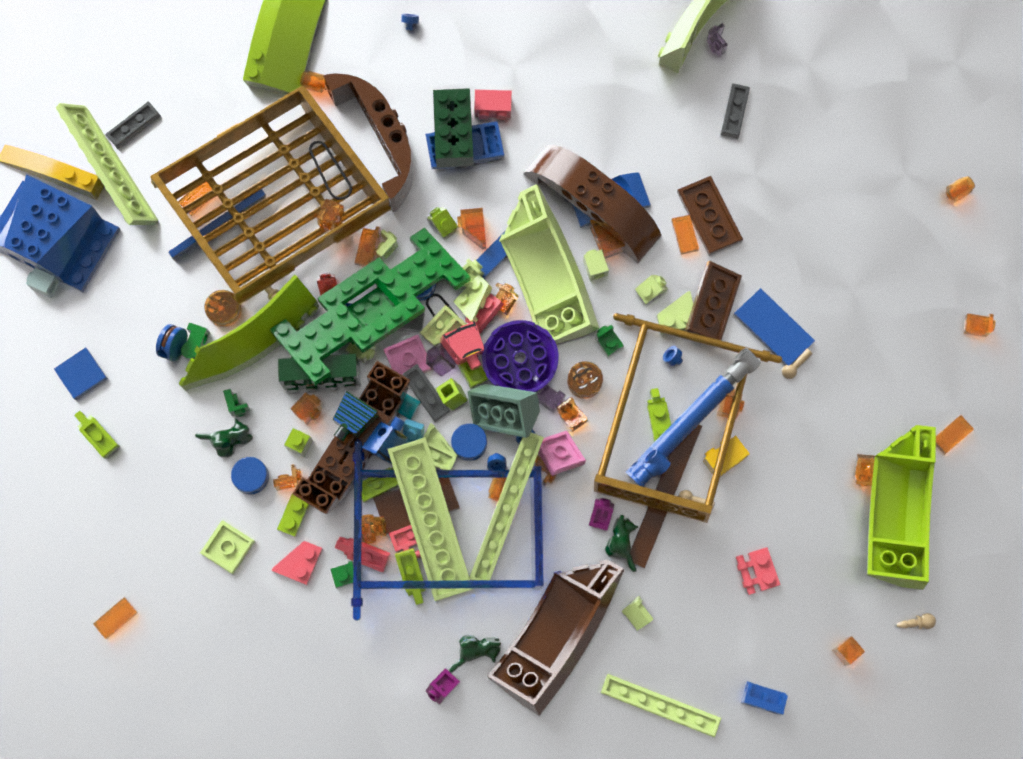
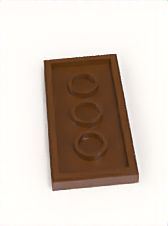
M711 176L677 190L709 256L743 241Z
M708 261L685 331L722 340L742 275L712 261Z
M447 471L438 474L448 511L452 512L460 509ZM400 488L373 498L386 535L411 525Z

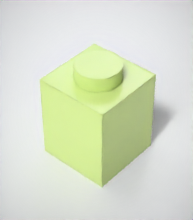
M594 249L586 252L583 257V263L589 280L593 281L608 276L609 269L602 250L597 251Z

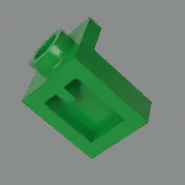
M605 325L598 329L595 340L607 357L624 348L623 343L613 331L614 327L612 325L608 327Z
M231 389L223 391L231 416L242 417L247 414L246 412L250 411L247 403L238 405L240 401L237 393L234 394Z
M353 561L330 569L336 589L359 582L358 576H361L358 564L354 565Z

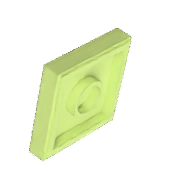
M222 520L200 554L234 575L256 541Z

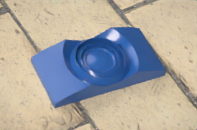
M498 121L472 125L474 163H487L504 157ZM435 132L426 133L425 136L427 141L431 168H457H437L435 155Z
M639 172L618 175L612 178L614 182L625 189L644 208L651 207ZM572 204L580 228L596 224L594 220Z

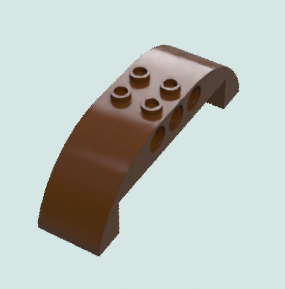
M332 73L324 75L327 91L335 106L353 98L357 99L398 176L382 183V188L389 197V206L392 212L397 211L410 192L414 176L412 155L405 125L403 122H399L396 109L394 107L391 108L384 95L368 81L349 74Z
M548 145L523 172L527 178L537 185L544 181L625 244L624 253L637 263L643 259L662 236L653 218L633 196L590 162L569 149L557 145Z

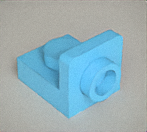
M410 419L405 420L403 434L408 437L407 443L424 437V424Z

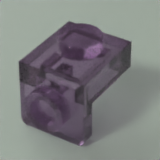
M723 23L719 26H713L708 31L707 37L711 50L719 56L726 53L728 46L726 41L720 36L725 27Z

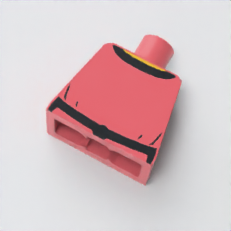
M475 321L442 335L440 343L457 365L467 362L471 370H475L482 365L478 356L482 355L484 346Z

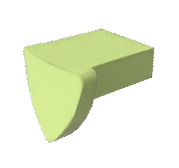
M640 596L636 597L622 610V613L626 615L637 631L653 620L652 616L642 605L643 600Z

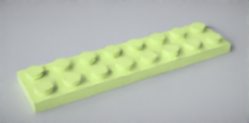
M59 103L55 108L60 118L65 122L69 132L78 143V147L83 151L87 161L95 170L97 177L102 181L106 191L112 197L115 206L122 213L124 220L129 225H155L159 220L87 106Z
M426 437L389 448V456L434 600L437 601L472 590L470 578Z

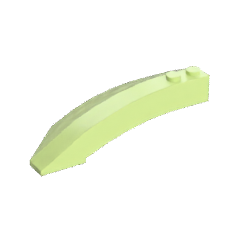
M694 0L683 13L673 32L668 33L665 40L667 44L665 48L661 47L658 54L660 58L659 65L679 73L692 44L703 27L728 0Z
M536 184L520 192L519 202L515 210H512L507 222L508 227L505 234L501 235L499 242H501L515 272L532 321L546 329L552 335L556 344L583 337L598 330L599 326L573 254L543 193Z

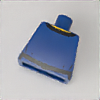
M394 417L390 426L382 422L379 423L362 448L383 461L392 464L388 449L407 443L408 437L400 432L405 422Z

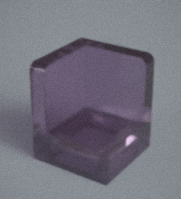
M441 343L427 351L426 364L440 376L455 368V361Z
M548 385L544 387L540 394H537L539 403L553 414L565 400L566 396L562 391L556 392Z

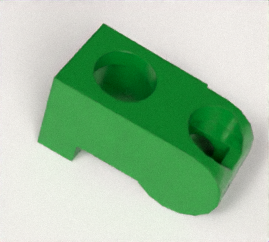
M189 322L187 330L190 335L187 343L181 348L182 355L188 361L192 358L195 359L197 355L195 352L196 346L199 348L205 346L210 335V331L207 328Z

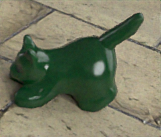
M236 418L234 426L229 429L218 430L212 434H195V437L198 439L209 440L220 457L231 456L234 445L246 444L253 439L251 434H247L249 427L239 422Z
M620 515L613 526L614 536L607 541L605 551L608 556L626 559L629 568L636 572L637 569L630 554V533L636 530L638 526L634 525L629 518L624 519V515Z
M464 635L459 640L460 659L452 664L449 671L452 673L466 662L483 656L489 657L495 663L496 657L501 651L499 638L486 637L478 640L474 635Z

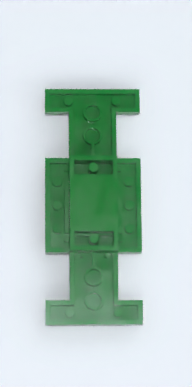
M425 227L410 236V242L419 251L392 269L379 257L317 298L318 302L327 312L300 330L296 331L286 319L270 329L271 334L315 386L331 376L330 370L322 362L323 359L349 342L352 345L355 344L364 353L425 312V307L416 297L443 278L455 290L471 280L470 275ZM376 284L377 288L347 307L345 305Z

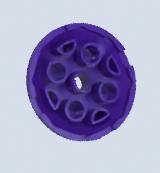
M526 320L510 321L497 327L484 344V351L482 353L484 372L493 385L531 392L541 390L552 380L559 361L558 348L552 335L534 322ZM519 355L526 358L522 363L517 362L515 359Z

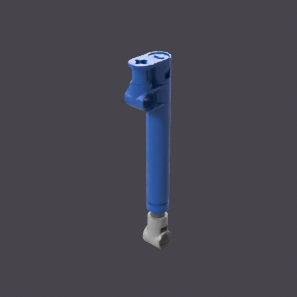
M748 348L741 350L736 355L735 362L726 370L727 373L724 376L720 375L625 473L637 485L645 487V484L652 477L663 474L671 464L667 459L671 452L734 389L732 385L735 382L739 383L747 373L754 372L760 366L761 362Z

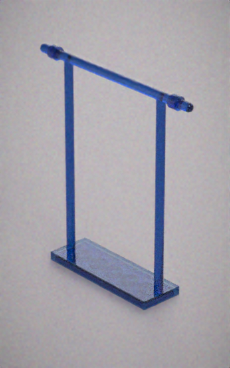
M361 440L355 441V453H353L352 458L354 462L353 598H351L353 619L355 621L361 618V607H363L361 589L532 588V590H540L544 586L541 466H533L529 476L532 580L361 581L362 478H396L394 470H362V462H364V453H362L363 443ZM436 470L438 478H507L510 471Z

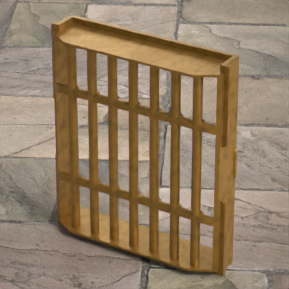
M304 85L244 121L236 123L218 134L217 137L150 176L151 184L155 189L158 188L232 290L234 298L239 305L295 271V267L330 245L338 244L391 210L387 194ZM296 106H302L305 114L279 130L273 131L268 124ZM308 120L314 125V129L287 145H284L279 139ZM261 127L268 135L210 171L203 165L204 161ZM318 134L323 137L327 147L331 148L336 156L334 158L337 163L341 161L345 166L346 170L343 172L346 177L352 176L357 184L352 186L350 196L361 189L367 196L366 199L340 215H336L332 207L344 200L333 198L326 201L321 195L327 190L325 184L323 183L319 187H315L311 182V179L320 174L317 167L308 173L304 172L300 167L312 159L310 152L297 159L293 158L290 154V151ZM273 142L278 148L276 152L223 184L219 185L214 180L215 176ZM321 144L312 149L314 156H317L326 149ZM282 156L289 163L232 199H228L224 193L227 189ZM331 158L319 165V167L324 172L334 166L335 163ZM194 167L199 170L202 176L174 193H171L167 188V183ZM292 170L299 176L292 183L242 213H238L234 207ZM340 173L328 180L329 188L343 181L344 177ZM205 182L209 184L212 188L211 191L183 208L180 206L177 199ZM303 184L310 191L252 228L244 221ZM349 189L337 195V197L346 196L349 193ZM218 196L223 203L222 205L194 222L191 221L187 215L189 212ZM313 198L319 203L320 207L265 241L260 242L255 236L258 232ZM373 203V205H371L370 207H368V208L365 209L364 211L360 212L359 214H357L356 216L352 217V218L349 219L348 221L342 223L343 221L347 220V219L350 218L351 216L355 215L356 213H358L359 211H361L362 209L366 208L367 206H369L370 204ZM228 210L233 219L205 236L201 235L197 228ZM324 212L331 219V221L273 257L266 251V248ZM239 225L244 233L215 251L212 250L208 242L234 226ZM336 226V228L333 229L332 231L328 232V233L325 234L324 236L320 237V238L317 239L316 241L312 242V243L309 244L308 246L304 247V248L301 249L300 251L296 252V253L293 254L292 256L288 257L287 259H285L284 261H282V262H280L279 264L276 265V263H278L279 261L283 260V259L286 258L287 256L291 255V254L294 253L295 251L299 250V249L302 248L303 246L307 245V244L310 243L311 241L315 240L316 238H318L319 236L323 235L324 233H326L327 231L331 230L332 228H334V227ZM245 240H250L254 247L226 265H223L219 260V256ZM259 253L265 262L234 280L229 271ZM268 268H270L268 271L264 272L263 274H261L260 276L256 277V278L253 279L252 281L248 282V283L245 284L244 286L239 287V286L243 285L244 283H246L247 281H249V280H251L252 278H254L255 276L259 275V274L262 273L263 271H265V270H267Z

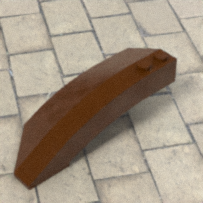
M609 560L600 561V564L592 566L587 564L574 567L573 570L567 572H553L554 575L529 620L487 677L521 705L540 716L571 674L597 631L619 584L624 568Z

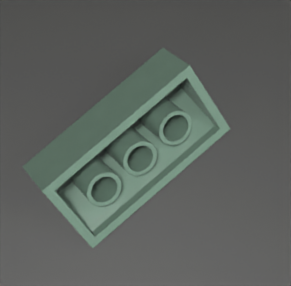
M482 384L467 391L473 424L485 430L525 438L530 436L540 413L537 392Z

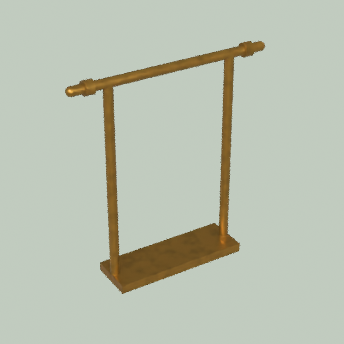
M615 313L613 315L614 320L623 322L627 326H638L640 331L598 474H596L594 479V491L708 523L747 374L736 385L705 504L606 477L605 474L648 329L737 353L748 347L635 318L634 315L627 314L626 316ZM748 348L760 361L767 363L768 361L774 363L782 362V357L771 354V351H759Z

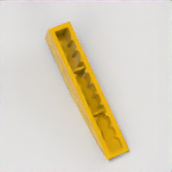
M5 144L0 153L1 163L94 200L98 199L104 187L97 175L32 151Z

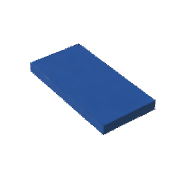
M761 288L733 314L774 355L781 356L784 365H791L815 342Z

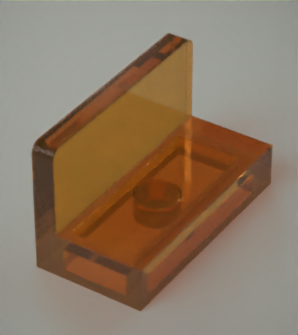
M376 226L375 230L363 228L354 262L355 265L365 267L376 260V249L381 239L380 227Z

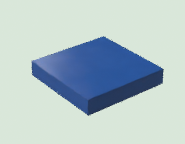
M86 347L54 368L74 400H77L108 379Z

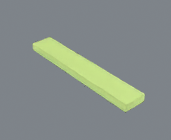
M607 674L601 693L714 738L721 721L720 717L610 674Z

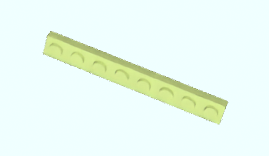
M531 432L529 437H522L469 576L471 580L487 586L489 584L544 439L540 435Z

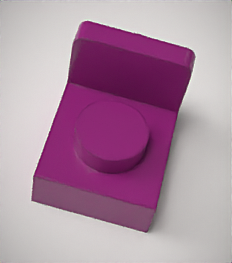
M606 498L595 499L589 526L608 531L614 510V503H611V500Z
M445 668L429 684L426 693L432 701L440 705L460 681Z

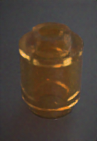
M304 71L302 73L301 86L304 85L306 89L320 93L327 90L323 77L324 74L312 71Z
M969 176L961 177L946 187V196L949 200L957 202L972 193L975 184Z
M498 472V475H493L488 489L489 499L499 500L508 475Z

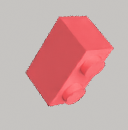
M475 89V118L482 120L488 118L506 120L511 118L512 90Z

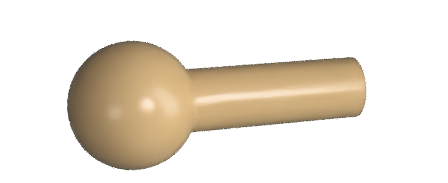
M806 349L791 365H785L782 368V375L787 379L794 378L797 375V369L813 353Z
M683 490L678 495V497L703 504L706 499L693 496L689 490Z

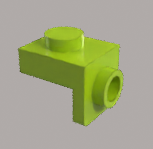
M443 207L434 208L427 217L428 221L432 222L443 238L458 227L447 209Z

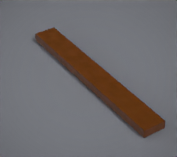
M698 425L671 452L668 457L671 464L661 474L655 489L656 491L675 495L702 425ZM652 507L647 508L630 552L634 565L645 568L666 517V511Z

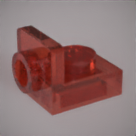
M330 272L319 275L320 278L317 279L320 295L337 285L335 274L331 275Z

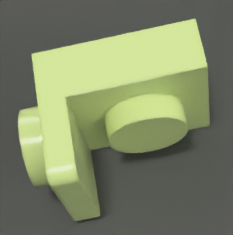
M382 230L380 233L385 242H381L378 245L376 254L384 262L398 248L397 237L389 231L387 233L385 230Z

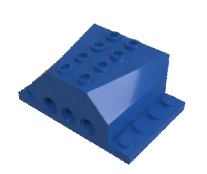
M26 174L25 180H22L0 216V253L33 269L38 268L55 276L60 282L83 293L119 233L120 228L102 219L92 205Z

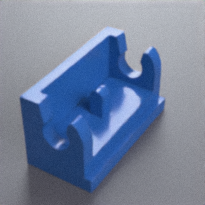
M747 681L741 703L774 714L783 715L788 695Z

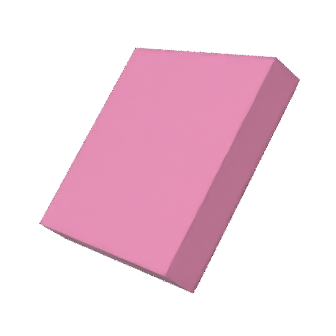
M418 334L383 349L392 370L401 375L416 364H418L423 373L433 370L431 361Z
M568 431L544 438L538 452L552 476L582 466L586 462Z

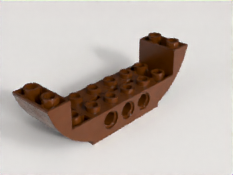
M376 361L367 375L369 383L359 397L361 401L378 411V418L358 438L349 433L342 442L334 436L308 479L302 477L292 493L324 514H328L335 509L351 488H353L374 455L362 448L364 443L379 423L391 425L407 394L410 379L379 361Z

